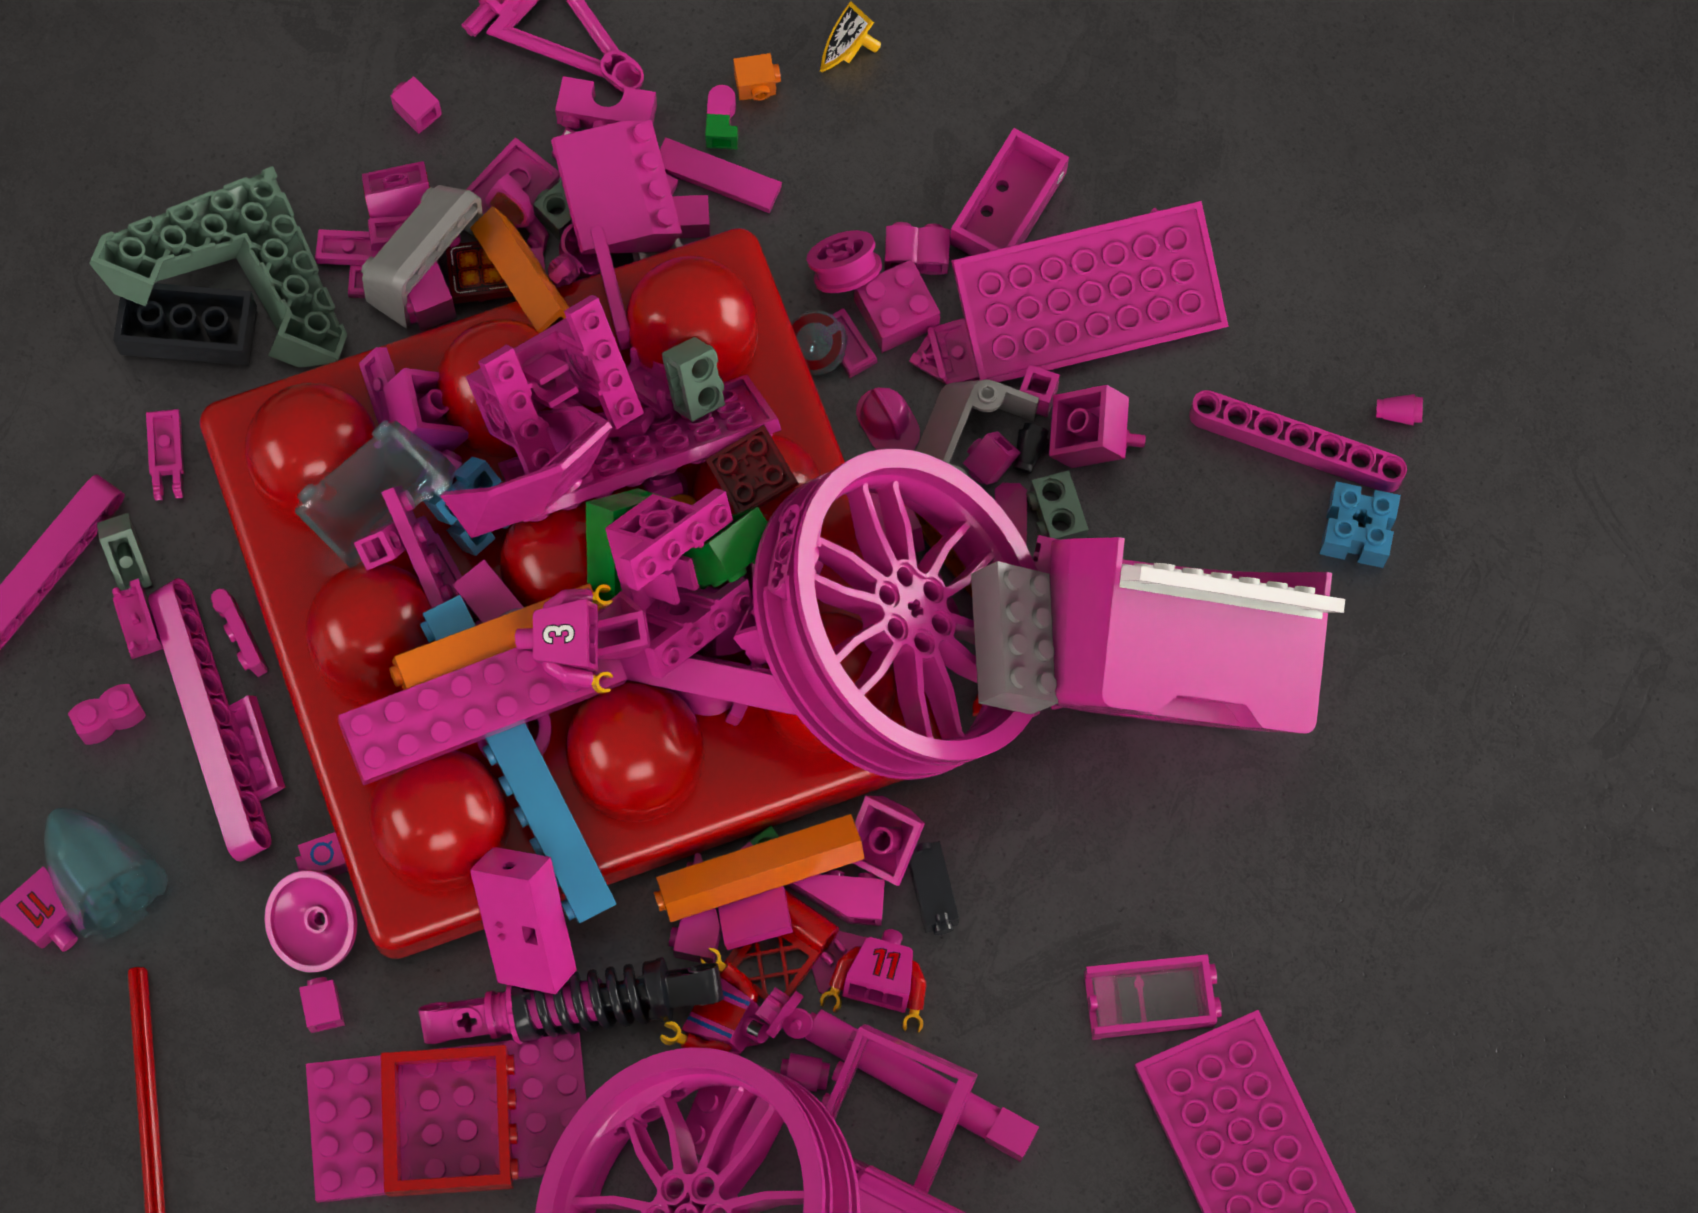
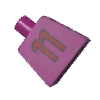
M44 866L0 903V917L41 949L53 941L62 952H65L78 941V937L68 927L78 916L54 877Z

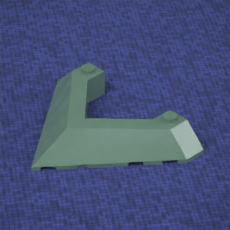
M273 166L262 170L261 174L249 179L246 176L224 185L218 191L213 192L212 190L170 207L161 215L153 218L150 215L133 222L124 230L116 233L111 231L101 235L89 263L115 295L146 306L155 282L236 258L278 331L268 356L298 368L325 365L338 361L347 338V332L343 324H339L335 315V305L328 289L323 287L318 276L319 269L301 228L296 225L294 212L286 194L281 192L276 181L277 174Z

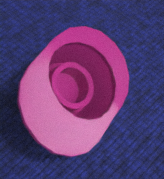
M880 387L869 390L861 396L857 403L856 416L873 447L876 450L905 449L913 451L920 440V428L905 399L895 390Z

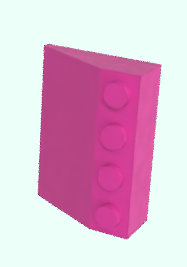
M652 120L620 121L553 137L551 142L581 254H596L590 227L599 225L604 228L610 253L665 252L671 248L682 234Z

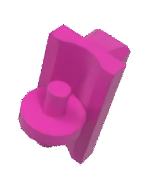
M775 987L755 1014L770 1024L766 1034L775 1038L782 1027L785 1033L794 1039L804 1038L810 1033L813 1027L811 1015L802 1008H796L804 998L802 994L795 991L789 997Z

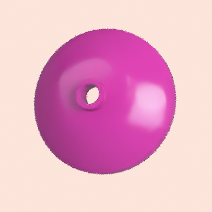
M303 870L286 876L272 890L265 909V928L272 948L286 964L303 972H321L335 967L349 954L357 934V914L351 896L337 879L321 871ZM321 913L325 917V923L321 920Z

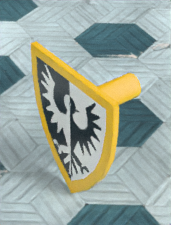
M852 1L849 2L827 40L821 61V72L833 68L843 60L850 63L862 45L874 53L881 46L880 41L867 34L874 22Z

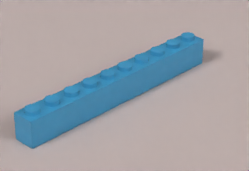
M461 595L424 612L425 622L420 624L428 642L437 641L476 626ZM521 724L485 738L488 745L482 747L491 766L496 763L498 764L503 774L498 780L506 796L508 797L513 794L519 807L513 810L522 828L529 825L534 835V838L530 839L529 842L535 854L551 857L557 886L561 888L566 898L561 901V904L568 919L576 918L579 924L616 905L617 903L526 724Z

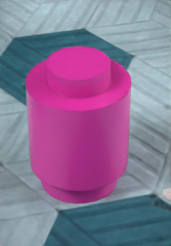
M790 1053L789 1059L782 1058L780 1074L799 1083L808 1091L817 1092V1089L826 1090L830 1063L822 1062L823 1058Z

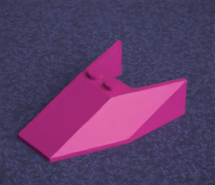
M583 406L539 411L537 415L548 422L547 431L557 453L540 470L493 487L445 491L440 496L471 538L540 514L546 515L558 506L557 500L562 495L573 492L582 484L581 478L590 471L612 429L609 421Z

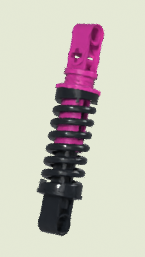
M659 957L656 960L643 962V975L638 976V978L635 977L632 964L624 965V980L621 981L617 979L616 969L613 966H609L605 970L606 983L602 982L595 969H590L587 972V980L581 981L580 974L575 972L570 977L569 983L564 984L556 994L507 985L506 991L498 993L494 990L486 991L485 997L426 1004L418 1008L424 1043L437 1044L453 1039L490 1034L492 1039L501 1038L502 1034H512L515 1043L523 1044L525 1041L541 1039L545 1032L551 1037H557L564 1029L566 1033L573 1035L579 1032L581 1026L585 1031L593 1032L599 1024L606 1030L612 1029L617 1021L620 1025L629 1027L633 1024L635 1018L641 1024H647L651 1019H657L665 1023L671 1022L675 1007L708 1005L724 999L719 966L717 963H704L688 968L668 970L665 959ZM469 1013L470 1018H476V1021L471 1023L470 1018H464V1015Z

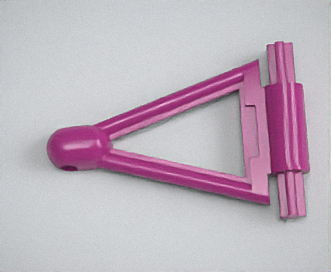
M478 0L479 7L461 25L468 35L476 37L494 18L496 20L488 28L486 34L605 78L621 92H624L625 87L640 89L644 82L641 66L617 48L585 0H566V2L604 56L601 60L514 28L539 0Z

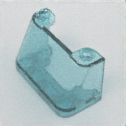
M385 420L379 424L372 432L373 438L316 486L310 483L297 495L300 501L296 506L295 513L349 567L357 565L362 561L354 542L393 521L381 492L402 485L403 490H408L416 507L424 499L429 501L433 497L434 492L439 497L452 486L456 467L447 457L396 420L391 423Z

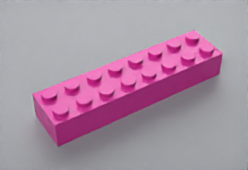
M516 647L338 715V723L364 786L601 693L596 692L592 685L589 688L564 684L546 673L543 664L534 661L533 649L518 650ZM619 659L598 660V671H592L593 675L601 672H610L613 675V678H606L604 676L600 678L599 684L604 689L618 687L627 680Z

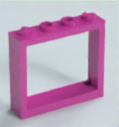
M864 1024L859 1027L858 1031L852 1030L845 1045V1048L849 1049L845 1062H838L831 1080L836 1082L831 1094L826 1092L821 1101L834 1120H836L869 1040L958 1079L914 1185L910 1184L928 1193L978 1074ZM853 1158L854 1163L864 1168H868L870 1166L860 1160Z

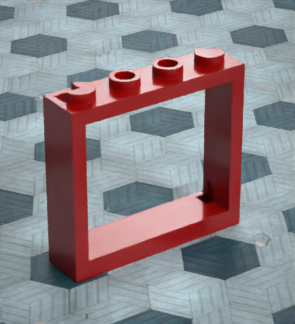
M506 1045L380 1053L384 1193L388 1197L514 1189L513 1179H519L518 1158H512V1144H518L517 1123H511V1110L517 1109L516 1089H510L509 1075H515L516 1070L514 1054L509 1055ZM496 1059L500 1174L402 1180L398 1065Z

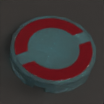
M808 311L798 315L791 322L811 374L823 375L834 370L843 361L846 354L844 353L846 345H848V336L844 326L833 315L824 311Z

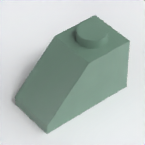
M129 513L98 522L99 540L120 591L129 589L130 581L138 578L144 588L153 585Z

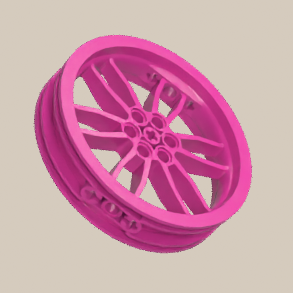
M881 449L858 455L830 472L803 484L787 496L767 523L756 555L753 575L755 620L765 658L778 687L796 715L824 745L855 766L880 776L914 780L943 774L966 762L989 755L1006 746L1023 731L1034 715L982 704L980 712L970 729L965 733L962 731L954 688L945 666L956 674L978 684L976 656L956 639H962L975 645L974 620L951 613L947 608L946 600L971 583V573L997 561L1038 570L1024 540L1003 509L980 485L954 466L933 456L905 449ZM870 493H875L879 496L886 537L880 526ZM844 494L849 499L856 539L864 560L853 552L820 537L823 519L829 507ZM905 506L923 517L943 536L924 555L918 566L912 528ZM953 548L966 569L948 586H945L938 577V573L948 552ZM819 560L832 568L854 589L842 586L816 574L814 567ZM817 599L831 606L858 614L862 618L863 629L832 648L822 623ZM864 641L869 650L872 651V654L860 678L854 684L840 662L857 645ZM892 662L898 701L907 729L884 715L864 696L885 675ZM924 691L929 699L942 740L934 739L932 736Z
M681 1048L652 1055L628 1066L605 1082L581 1106L562 1133L549 1159L540 1186L535 1213H596V1209L633 1210L641 1213H759L779 1206L804 1204L803 1213H860V1193L853 1158L842 1131L826 1107L811 1092L787 1076L762 1067L739 1055L711 1048ZM728 1086L738 1088L737 1093L714 1127L698 1164L691 1133L677 1103L692 1092L706 1087ZM757 1097H760L769 1104L768 1110L744 1147L729 1163L736 1138ZM663 1116L670 1140L673 1169L670 1171L660 1159L646 1130L648 1122L654 1121ZM785 1122L800 1159L804 1191H763L738 1197V1193L766 1158ZM630 1138L636 1156L657 1188V1195L651 1202L614 1195L600 1196L611 1167Z

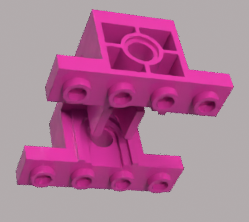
M590 295L564 311L565 319L513 349L509 345H505L479 360L478 363L481 368L466 376L489 433L515 448L525 474L540 470L557 455L547 431L548 422L538 416L537 413L546 407L553 408L579 392L578 388L599 398L607 420L616 430L644 413L599 298L594 295Z
M715 488L693 505L652 494L605 528L622 592L646 613L650 646L645 649L652 676L662 679L741 619L752 601L748 579L743 577L726 584L716 593L700 589L692 558L682 555L692 547L702 548L706 540L733 521L727 494L724 490Z

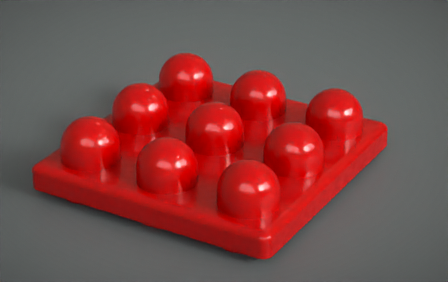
M741 228L731 229L614 268L630 329L629 349L621 350L619 347L601 273L572 282L569 285L557 287L569 308L590 295L599 298L626 367L631 363L630 349L632 347L637 350L639 361L645 367L652 369L653 361L664 364L661 353L696 337L715 349L718 356V362L716 363L718 374L723 383L746 374L749 376L779 420L781 431L773 433L772 438L799 485L759 508L767 522H769L778 506L794 490L830 472L845 462L757 237L750 231ZM518 301L380 346L387 347L396 375L404 368L439 372L436 388L442 392V404L449 408L443 416L449 425L463 427L469 433V438L452 452L462 458L461 463L463 464L471 457L485 460L502 481L499 484L504 483L505 481L498 463L518 455L515 448L489 433L466 376L481 368L478 363L479 360L503 346L509 345L514 349L539 334ZM371 349L209 404L202 412L200 428L370 938L381 954L388 958L400 959L483 930L484 925L470 869L493 847L535 854L529 842L530 839L534 838V835L529 825L522 828L513 810L519 807L513 794L507 797L499 783L498 778L503 776L499 766L495 764L490 765L488 759L479 749L477 742L363 786L338 723V715L403 691L402 686H395L389 668L394 666L392 662L394 656L431 643L428 642L420 624L425 622L423 613L432 609L406 550L397 558L366 570L354 542L393 521L381 492L402 485L403 490H408L414 500L415 509H412L415 518L425 516L435 534L438 533L461 575L464 576L485 560L525 608L554 597L562 590L575 589L587 584L586 502L597 498L594 497L583 501L580 506L571 510L561 509L550 513L547 518L541 521H528L525 523L520 521L511 524L507 529L500 528L491 531L495 539L476 556L462 551L446 531L452 525L441 522L434 516L422 501L428 495L418 491L413 483L432 450L402 447L399 451H387L359 365V362L374 350ZM582 404L593 413L604 412L602 405L593 408ZM546 407L541 411L552 410V408ZM706 461L699 464L689 463L678 467L676 470L686 477L688 495L695 498L696 502L715 488L722 490ZM642 484L635 487L625 486L614 490L611 495L637 488L644 490ZM844 494L829 507L823 519L820 537L853 552L864 560L856 539L849 499ZM729 502L731 514H736L731 503ZM824 564L819 574L820 576L854 589L832 568ZM727 580L726 582L717 586L716 588L724 587L726 584L729 583V581ZM817 599L822 623L832 648L863 629V621L858 614L831 606ZM864 641L857 645L840 662L854 684L860 678L872 654V651L869 650ZM746 650L718 658L747 665L751 661L745 654ZM892 662L885 675L864 696L884 715L907 729L898 701ZM768 663L762 664V668L770 669ZM626 680L623 685L612 688L610 692L598 694L550 713L551 737L549 745L542 755L607 885L765 830L770 825L773 827L905 779L880 776L846 761L824 745L797 715L748 705L742 720L738 725L734 726L725 722L730 708L721 714L712 716L694 714L689 705L671 689ZM924 691L932 736L934 739L942 740L929 699ZM532 720L528 724L529 731L535 741L539 728L537 722ZM558 887L560 899L563 901L566 898L561 888Z

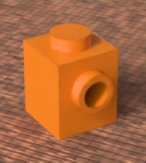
M771 53L733 59L739 101L747 99L765 100L772 95H776V83L781 82L779 64L772 63Z

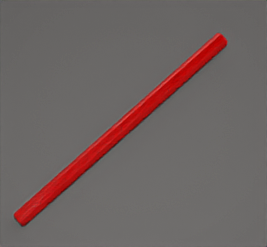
M133 967L128 970L145 1213H165L148 971L145 967Z

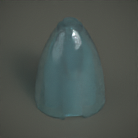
M66 807L55 809L49 814L44 830L45 859L49 876L64 911L79 933L85 938L89 935H102L105 939L128 931L148 916L149 913L145 909L151 905L157 895H164L167 887V875L152 855L121 828L89 812Z

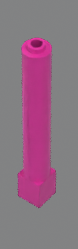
M823 1009L818 1014L811 1012L813 1027L805 1039L845 1061L849 1053V1049L845 1048L847 1039H849L853 1029L857 1031L858 1029ZM871 1040L868 1041L858 1065V1069L942 1116L956 1086V1083L913 1059ZM972 1092L957 1123L985 1139V1143L1019 1162L1022 1161L1039 1129V1126L1004 1107L1001 1109Z

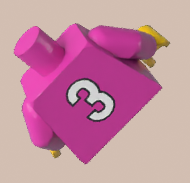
M606 584L600 585L594 592L589 588L560 591L544 603L543 609L534 611L533 628L516 630L515 643L517 649H533L534 661L543 664L546 673L564 684L589 688L592 685L593 689L598 693L610 692L611 689H604L600 686L599 680L602 676L613 678V675L610 672H601L596 675L592 673V671H598V609H605L613 602V600H601L599 593L609 592L611 590L610 586Z

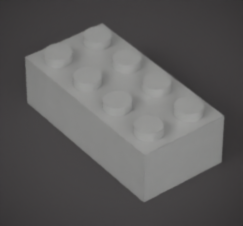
M999 561L971 573L979 704L1026 714H1034L1058 704L1055 693L1057 683L1054 677L1050 574Z

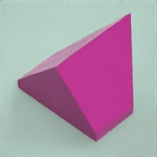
M620 591L611 599L613 602L607 608L598 611V660L632 658L650 646L645 611Z

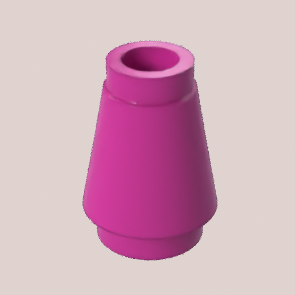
M1415 394L1377 399L1376 418L1414 426V423H1422L1423 397H1415Z

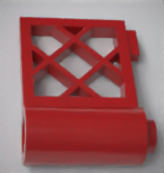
M785 890L793 932L778 936L780 948L761 951L760 942L745 945L741 949L734 948L724 961V963L729 962L738 969L744 959L757 957L760 976L749 977L751 983L761 981L762 989L753 983L752 985L758 996L764 1000L769 995L766 980L783 976L786 984L784 993L791 997L820 955L829 948L839 932L837 925L787 890ZM783 938L793 945L784 947ZM755 945L756 952L749 953ZM800 949L809 956L801 968L788 970L785 952ZM781 953L783 971L765 974L762 956ZM796 974V976L790 983L789 975Z

